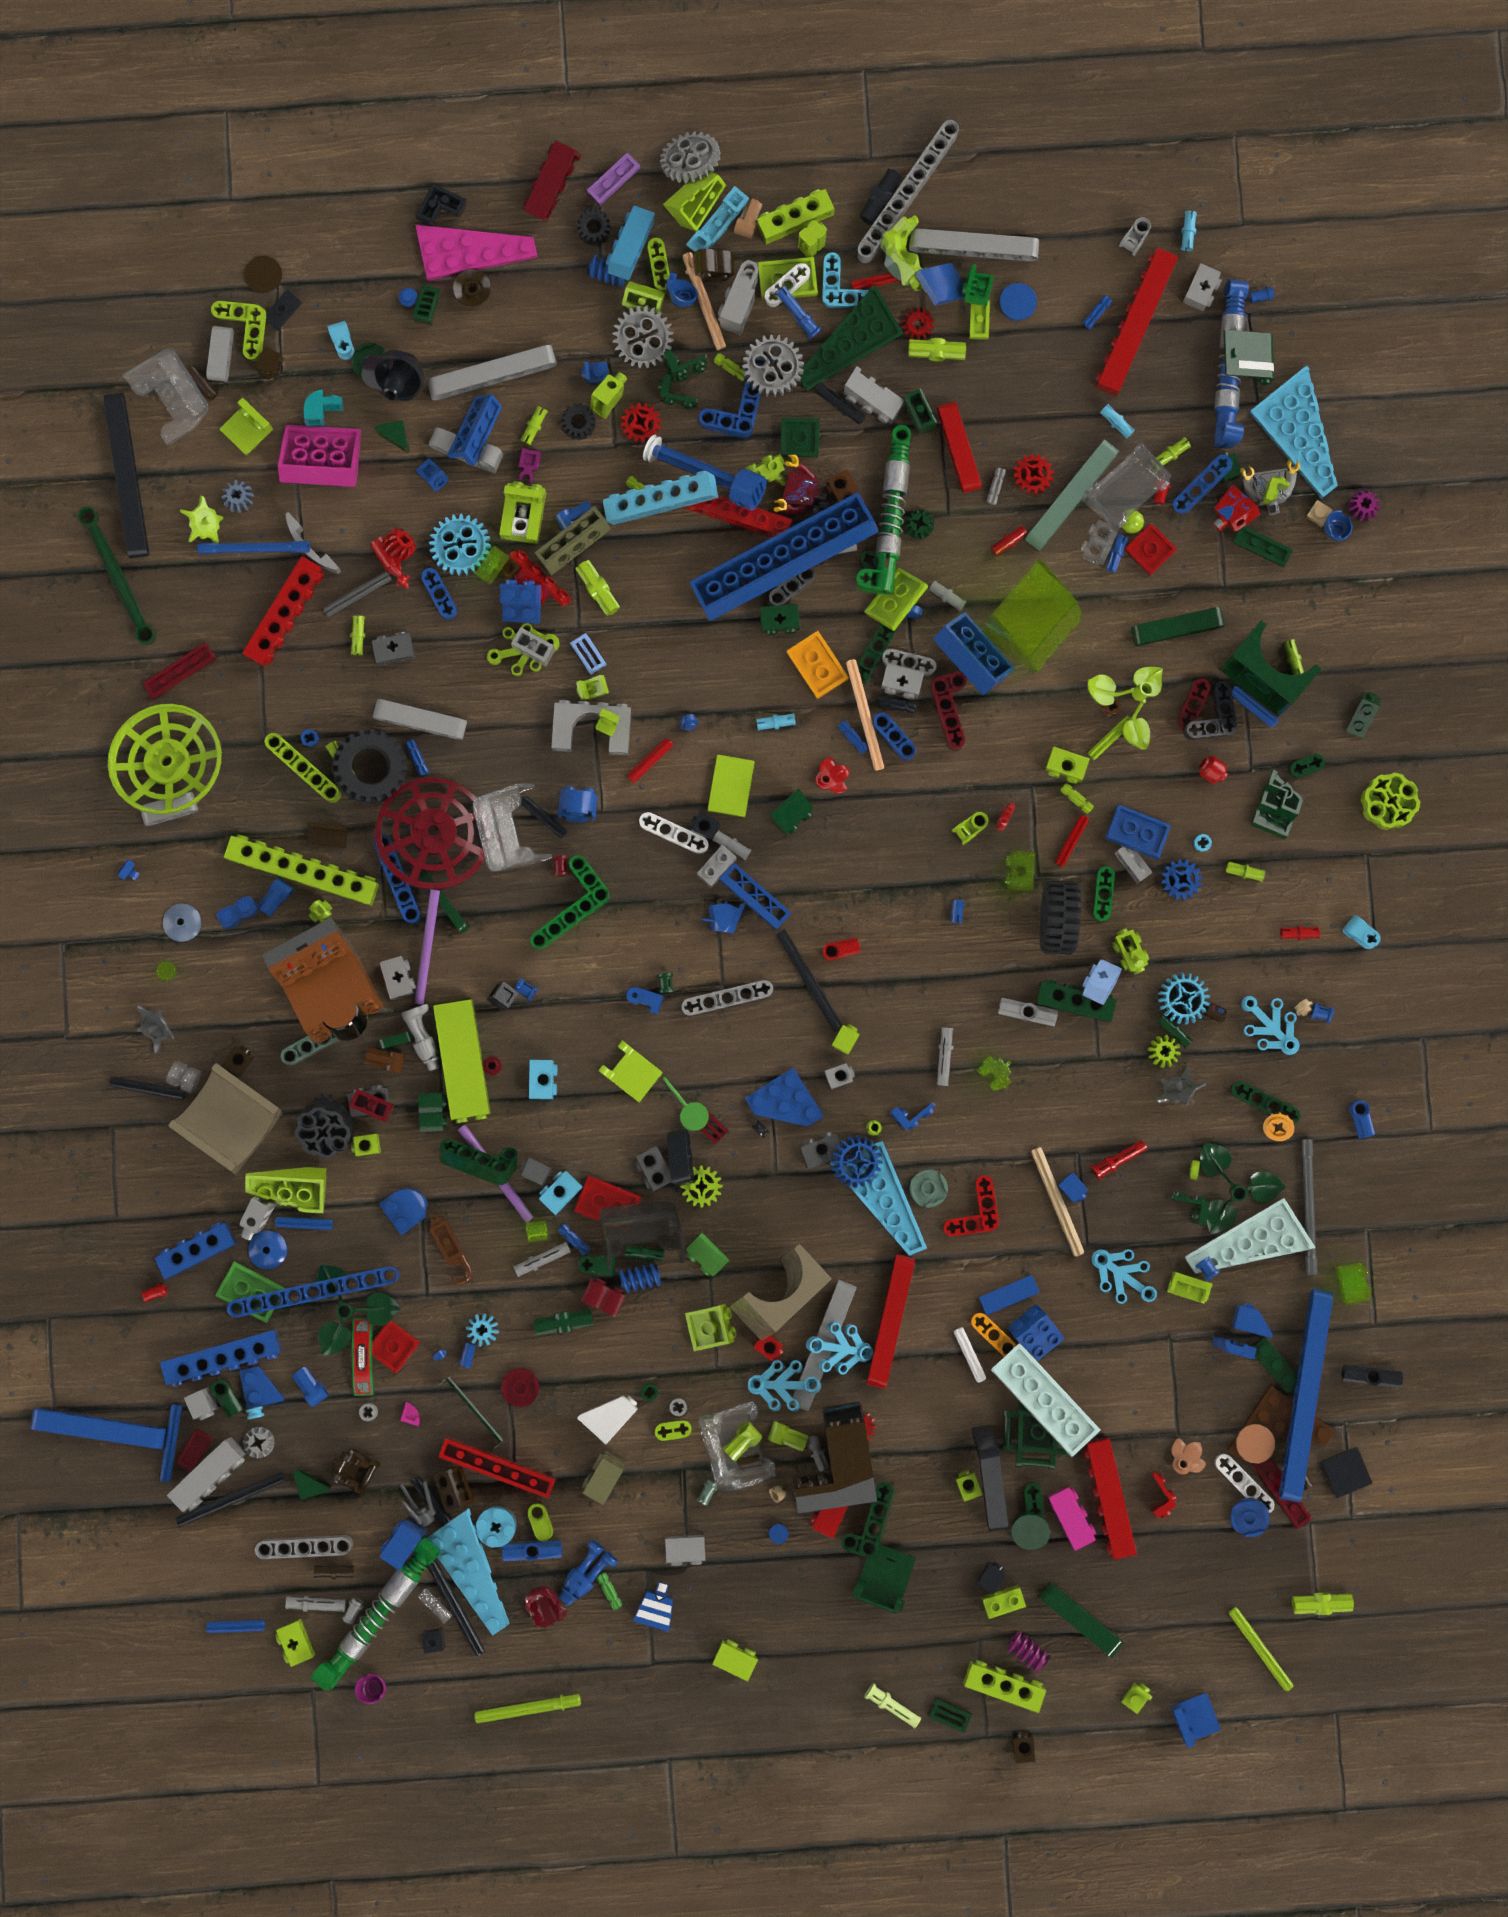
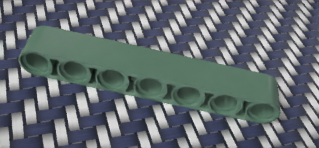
M1104 440L1030 531L1025 541L1040 552L1114 460L1119 450Z

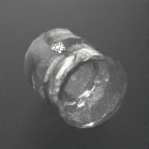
M176 1060L168 1072L166 1083L174 1087L180 1086L181 1090L192 1094L200 1081L202 1071L193 1067L188 1069L186 1064Z

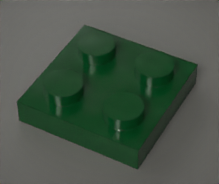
M782 418L781 456L789 457L788 455H796L797 457L818 458L819 419Z

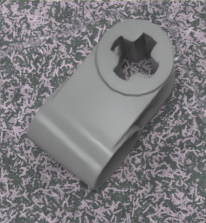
M1145 217L1138 218L1122 239L1119 247L1126 248L1135 256L1148 236L1151 228L1150 221ZM1143 225L1146 228V231H1139L1137 229V226Z

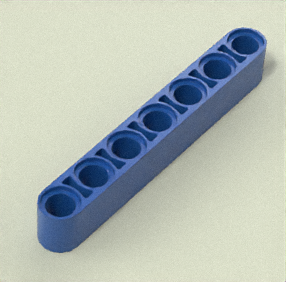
M37 1408L33 1409L30 1429L156 1449H163L166 1429L162 1427Z

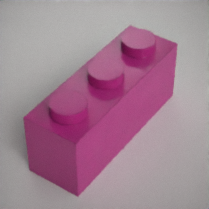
M1067 1485L1047 1495L1075 1551L1096 1541L1094 1537L1096 1531L1092 1524L1088 1525L1085 1519L1088 1515L1083 1506L1079 1507L1076 1501L1079 1497L1074 1488L1070 1489Z

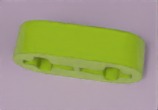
M686 1420L663 1422L657 1425L655 1435L661 1441L681 1439L690 1435L692 1427ZM682 1423H684L685 1427L689 1428L685 1434H682L681 1431L675 1432L674 1429L679 1428ZM662 1426H665L666 1430L672 1429V1432L666 1433V1437L658 1434Z

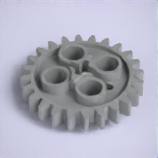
M694 131L692 135L686 132L685 137L679 135L678 140L673 138V143H667L668 148L662 149L664 154L660 155L661 167L666 177H670L671 181L677 179L678 183L684 180L686 184L689 179L695 182L697 177L699 180H702V175L709 176L708 171L713 172V166H718L717 161L720 160L719 155L721 152L714 137L710 138L709 134L704 136L703 132L697 135L696 131Z
M638 305L636 312L631 307L630 315L625 311L623 312L625 319L618 318L621 324L614 325L618 331L612 333L617 336L613 342L618 343L615 350L621 349L622 351L619 357L626 356L624 362L630 359L632 360L631 366L638 362L639 368L642 367L643 363H645L646 368H649L650 362L656 366V359L662 362L663 358L661 355H664L666 349H672L668 342L674 341V339L669 337L674 331H668L672 324L665 323L668 317H660L662 311L656 314L655 307L648 311V305L644 307V310ZM645 319L652 321L653 326L651 329L644 327L643 322ZM627 327L635 329V336L627 335ZM655 329L659 330V332L648 336L645 341L641 339L635 343L628 344V341L638 338L641 332L647 334ZM652 337L659 338L660 346L655 347L651 344ZM636 344L643 347L642 354L635 353L634 346Z
M772 334L769 340L765 336H763L762 342L756 339V346L750 344L749 348L751 351L746 350L745 355L747 357H743V362L746 364L742 365V370H747L744 373V377H749L747 384L753 383V390L758 387L759 394L763 390L766 391L767 397L770 392L773 393L774 397H776L777 392H780L783 396L785 389L790 393V385L796 388L797 384L795 381L801 380L798 374H803V369L800 367L804 366V362L799 361L802 359V354L797 355L799 348L793 349L794 342L787 344V337L780 341V335L777 336L776 340ZM778 350L781 354L773 356L771 351ZM757 360H762L765 364L763 366H757L755 362ZM770 362L772 365H776V370L773 366L770 367ZM784 365H788L791 368V370L785 372L781 369V367ZM777 372L779 373V375H780L781 377H783L782 380L778 377ZM772 375L775 377V380L768 382L765 378Z

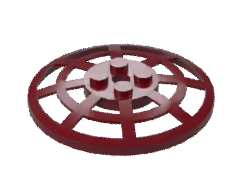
M421 778L400 786L397 791L392 792V796L385 800L376 820V846L384 865L399 880L419 889L444 890L465 882L480 868L486 858L490 845V823L482 804L468 789L447 779ZM435 782L447 784L449 787L446 794L434 792L421 794L417 785ZM456 788L470 797L479 811L469 814L460 802L452 798ZM405 789H411L414 797L408 800L398 812L387 809L397 795ZM437 798L443 801L439 809H428L424 799ZM417 802L421 812L415 818L404 815V812ZM451 803L456 806L463 816L453 819L446 812L449 804ZM383 817L394 819V843L385 847L381 837ZM481 818L485 827L483 849L472 844L474 837L472 821ZM400 822L411 826L410 836L401 840L399 837ZM467 823V841L456 836V826ZM436 827L439 830V834L431 836L428 833V829ZM413 843L420 850L417 860L406 852L405 846ZM453 844L462 847L461 853L450 861L447 850ZM398 850L402 857L414 866L410 877L396 868L387 854ZM469 851L479 856L475 864L467 872L456 877L453 866L462 861ZM428 854H439L443 864L431 865L424 862ZM421 869L427 871L446 870L449 881L430 883L417 879Z

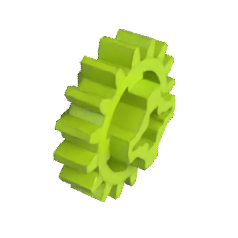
M700 1166L698 1171L693 1167L694 1176L698 1174V1180L695 1183L682 1185L681 1188L686 1190L682 1195H688L687 1202L693 1200V1206H696L697 1203H700L701 1208H703L704 1203L711 1206L710 1200L716 1202L715 1195H721L718 1191V1188L723 1187V1185L718 1184L721 1177L715 1178L717 1172L710 1173V1167L703 1170V1166ZM705 1174L709 1175L714 1183H709L705 1179ZM701 1177L703 1183L707 1185L703 1196H701L700 1189H696V1185L700 1184ZM689 1190L696 1191L698 1199L694 1198ZM709 1190H714L713 1194L705 1199V1194Z

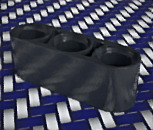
M682 1129L668 1132L667 1144L673 1185L694 1182L691 1140L688 1130Z

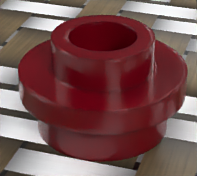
M490 1056L483 1062V1070L488 1075H497L502 1069V1063L497 1057ZM491 1062H494L496 1064V1067L493 1070L489 1069V1064Z

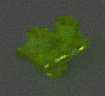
M493 546L475 572V575L491 585L510 556Z
M990 1055L978 1069L983 1077L987 1076L990 1072L994 1075L995 1079L989 1083L994 1091L1001 1088L1005 1089L1012 1083L1008 1078V1075L1012 1073L1008 1068L1011 1064L1010 1060L1006 1063L1001 1058L995 1061Z

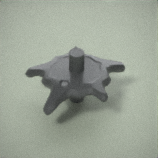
M136 1005L135 1009L142 1015L140 1018L141 1026L138 1027L137 1031L152 1039L154 1052L158 1053L161 1041L167 1040V1037L174 1039L175 1036L169 1029L166 1019L162 1016L161 1009H158L156 1013Z
M1187 1066L1180 1077L1160 1080L1164 1086L1162 1089L1163 1095L1156 1098L1155 1101L1157 1103L1171 1101L1175 1104L1182 1103L1187 1107L1189 1099L1193 1098L1194 1093L1204 1087L1206 1083L1194 1084L1190 1080V1069Z

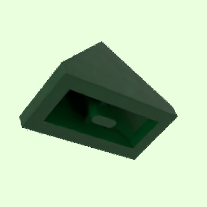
M403 420L376 425L374 429L378 435L406 453L410 452Z
M299 1468L293 1472L301 1500L328 1492L332 1487Z

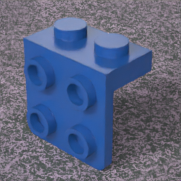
M1037 1304L1029 1308L1026 1313L1007 1327L1008 1331L1036 1361H1039L1064 1339L1048 1315Z

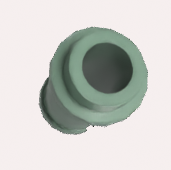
M710 1479L703 1483L704 1487L697 1498L699 1503L702 1502L701 1504L708 1506L714 1491L718 1490V1484Z

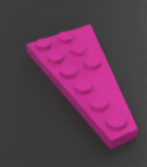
M415 225L427 281L458 275L469 269L482 270L538 258L533 237Z

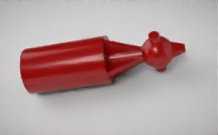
M384 536L377 538L370 544V547L385 570L397 577L396 585L404 586L408 589V578L410 576L408 574L402 575L401 561L395 560L393 556L390 557V553L385 551L386 547L383 546Z

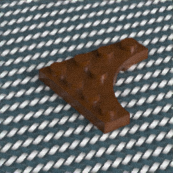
M1269 1386L1242 1428L1251 1424H1260L1268 1428L1273 1434L1274 1439L1288 1437L1293 1401L1272 1386ZM1315 1417L1311 1440L1325 1447L1335 1430ZM1235 1437L1227 1450L1242 1461H1245L1237 1452Z

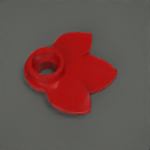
M828 757L819 765V773L815 777V784L821 790L829 789L836 794L843 793L847 790L843 781L848 777L850 769L844 765L835 766L833 758ZM823 777H825L828 780L827 783L823 782Z

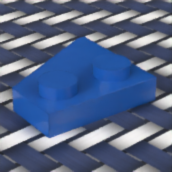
M260 1366L240 1370L247 1409L285 1401V1397L280 1394L274 1383L265 1375Z

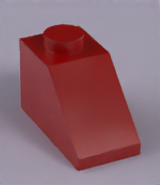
M848 1506L819 1510L818 1513L814 1512L810 1520L812 1529L830 1538H834Z

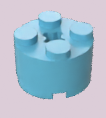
M497 1505L488 1507L482 1512L476 1523L478 1538L482 1543L491 1548L506 1545L516 1532V1517L506 1507ZM493 1522H495V1524H501V1526L499 1527V1531L497 1529L492 1528V1526L494 1525Z

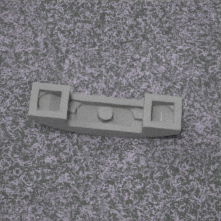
M289 512L286 513V521L294 540L304 541L299 536L303 528ZM311 548L309 553H305L309 559L320 567L336 574L341 572L340 568L327 554L320 559Z

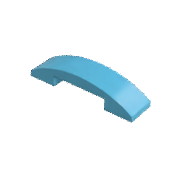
M734 186L723 199L721 206L686 245L694 252L699 249H710L733 223L748 202L749 197Z

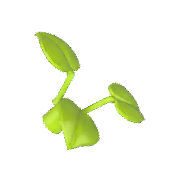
M1144 667L1137 670L1133 675V682L1136 687L1118 693L1115 692V682L1107 675H1097L1089 679L1087 682L1088 691L1091 697L1100 705L1109 706L1114 703V696L1117 697L1132 693V697L1140 701L1132 716V720L1124 723L1122 731L1124 738L1130 744L1142 750L1147 749L1150 742V728L1143 718L1136 719V716L1143 704L1146 703L1147 697H1155L1160 693L1163 668Z

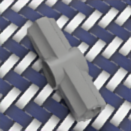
M1001 998L998 1014L1055 1027L1058 1010ZM1025 1007L1032 1009L1033 1014L1031 1017H1026L1023 1014Z

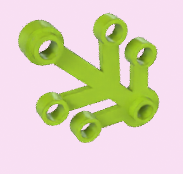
M530 623L522 625L521 628L523 629L529 626L531 628L529 632L545 641L552 640L555 651L558 650L560 642L557 636L554 634L543 635L533 629ZM506 627L503 630L504 638L513 641L516 636L514 630L510 627ZM508 630L512 632V635L509 637L505 635V632ZM513 648L502 651L491 649L487 653V659L490 664L498 665L503 658L522 653ZM497 653L498 657L492 659L491 654ZM523 654L518 663L511 667L514 676H520L523 673V668L528 662L529 657ZM532 660V661L530 662V668H531V670L534 671V672L540 671L542 665H541L540 663H538V664H539V667H538L537 669H534V668L532 667L533 663H538V662H536L535 660ZM515 667L521 669L519 673L514 672Z

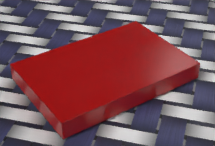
M588 1175L574 1212L628 1232L642 1196Z

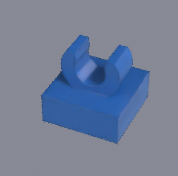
M126 859L117 875L124 880L127 875L136 880L139 873L132 869L135 863Z

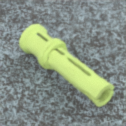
M872 1683L866 1691L865 1699L872 1700L878 1704L880 1709H887L913 1728L918 1726L921 1717L893 1700L890 1693L883 1692L876 1687L875 1683Z

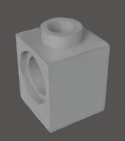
M847 1063L824 1071L830 1089L853 1082L852 1078L855 1077L852 1066L848 1067ZM837 1071L845 1072L846 1078L844 1081H838L835 1078Z

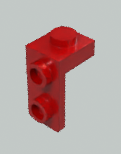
M1152 1471L1150 1474L1163 1492L1166 1500L1152 1508L1151 1511L1156 1518H1165L1171 1514L1170 1510L1177 1506L1175 1503L1177 1498L1171 1489L1167 1490L1164 1486L1166 1481L1161 1473L1157 1474L1155 1471Z

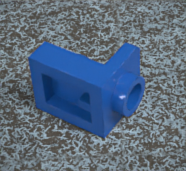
M588 361L584 362L585 367L581 368L582 379H586L587 385L599 384L609 375L607 362L588 364Z
M430 458L415 470L435 492L449 481L443 470Z

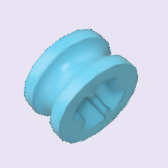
M1206 834L1196 836L1193 841L1195 849L1201 852L1210 849L1212 844L1211 838ZM1201 837L1205 838L1204 841L1207 840V845H1204V848H1201V845L1198 846V841L1201 840Z
M263 1406L245 1410L248 1413L247 1420L264 1416V1413L261 1412Z

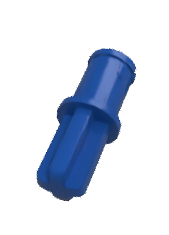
M1117 534L1113 547L1109 550L1110 556L1106 565V570L1109 572H1116L1120 559L1124 556L1123 550L1128 540L1127 537L1124 538V535Z

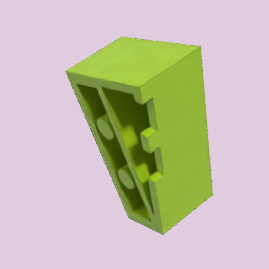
M708 171L709 176L702 175V180H699L697 177L695 182H692L690 179L663 204L680 226L697 232L727 186L718 174Z

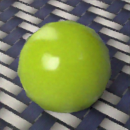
M1131 509L1121 516L1120 524L1125 532L1133 534L1143 528L1144 518L1141 513Z

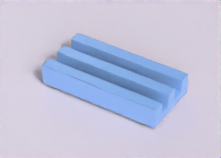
M586 633L570 642V645L590 675H593L594 672L607 665ZM583 639L586 640V642L588 643V645L600 661V664L596 663V661L594 660V658L582 642ZM579 643L594 668L591 669L575 644Z

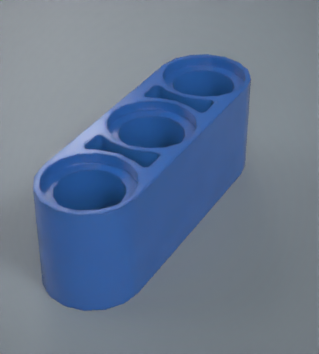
M886 713L877 714L873 721L875 731L900 759L904 761L911 760L916 752L915 745ZM883 718L886 720L887 725L880 727L876 721ZM891 733H897L900 739L898 741H892L889 738V735ZM909 747L912 750V754L904 755L902 748Z

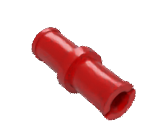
M1020 525L1009 535L1005 534L1002 540L990 548L998 557L1010 547H1015V544L1027 536L1028 533Z
M1302 925L1293 928L1281 927L1280 939H1297L1298 941L1307 938L1319 939L1320 927H1303Z

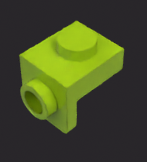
M604 675L576 682L577 694L581 700H592L609 693Z

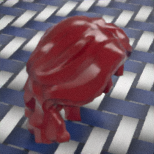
M540 1586L533 1588L525 1596V1610L533 1618L535 1628L541 1626L546 1629L550 1624H554V1620L559 1622L566 1617L567 1610L558 1600V1596L549 1587Z

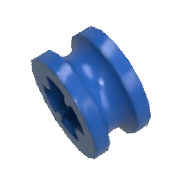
M307 729L301 734V741L307 747H314L319 742V736L314 730ZM314 734L313 738L315 740L306 743L307 739L305 737Z

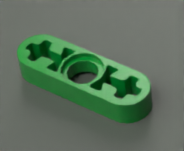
M1109 866L1100 868L1096 876L1093 917L1098 922L1106 921L1111 915L1115 872ZM1105 870H1107L1108 874H1111V877H1108L1106 884L1110 883V887L1107 885L1099 886V882L1104 883V877L1101 876V873H1104ZM1100 889H1106L1109 892L1107 899L1099 897ZM1097 901L1100 903L1108 902V906L1104 905L1103 910L1107 912V915H1104L1103 918H1100V914H1097V911L1101 909V904L1097 905Z

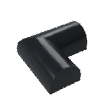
M432 183L416 214V218L427 226L434 225L441 210L459 218L465 210L467 201L465 198Z

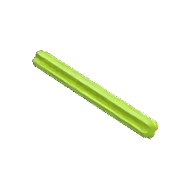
M1237 1607L1232 1608L1228 1612L1283 1690L1287 1692L1292 1689V1682Z

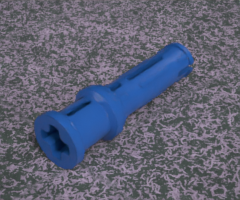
M785 285L775 292L796 318L797 325L801 326L806 332L808 339L814 337L821 330V327L817 326L811 319V314L802 309Z

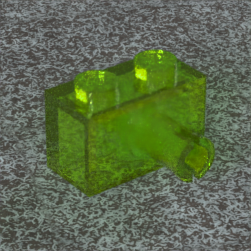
M1363 1262L1336 1266L1343 1304L1350 1305L1370 1301L1371 1288L1366 1283L1365 1277H1368L1366 1266H1363Z

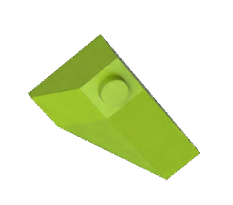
M303 1167L246 1173L245 1192L267 1200L279 1201L284 1206L296 1207L301 1212L323 1213L327 1168Z

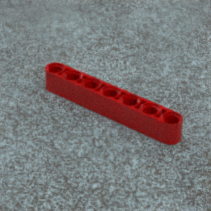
M900 1254L895 1256L866 1385L886 1389L915 1264V1258Z

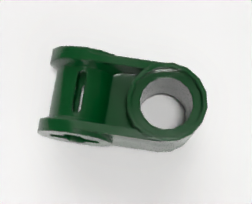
M583 1256L578 1261V1268L586 1274L614 1276L615 1256ZM585 1259H589V1262L592 1263L588 1270L581 1266Z

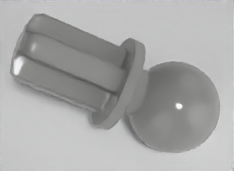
M810 1436L806 1446L810 1451H813L814 1454L811 1455V1458H814L818 1470L824 1471L829 1468L824 1454L825 1450L820 1449L822 1443L819 1437Z

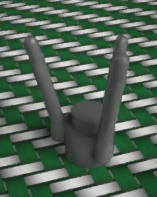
M424 1481L423 1486L429 1509L425 1506L418 1508L405 1486L400 1484L403 1493L416 1512L405 1501H402V1505L416 1520L417 1524L425 1527L434 1521L433 1515L436 1512L432 1505L427 1482Z

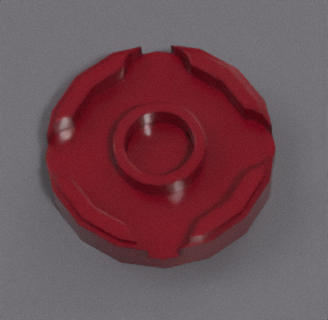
M517 1368L504 1376L501 1382V1393L505 1401L510 1405L525 1407L536 1400L540 1384L533 1372L525 1368Z

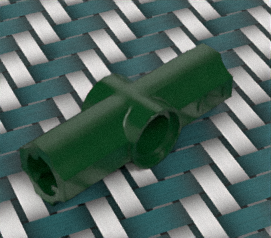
M591 1309L553 1314L554 1316L533 1320L536 1336L555 1332L557 1334L594 1325Z

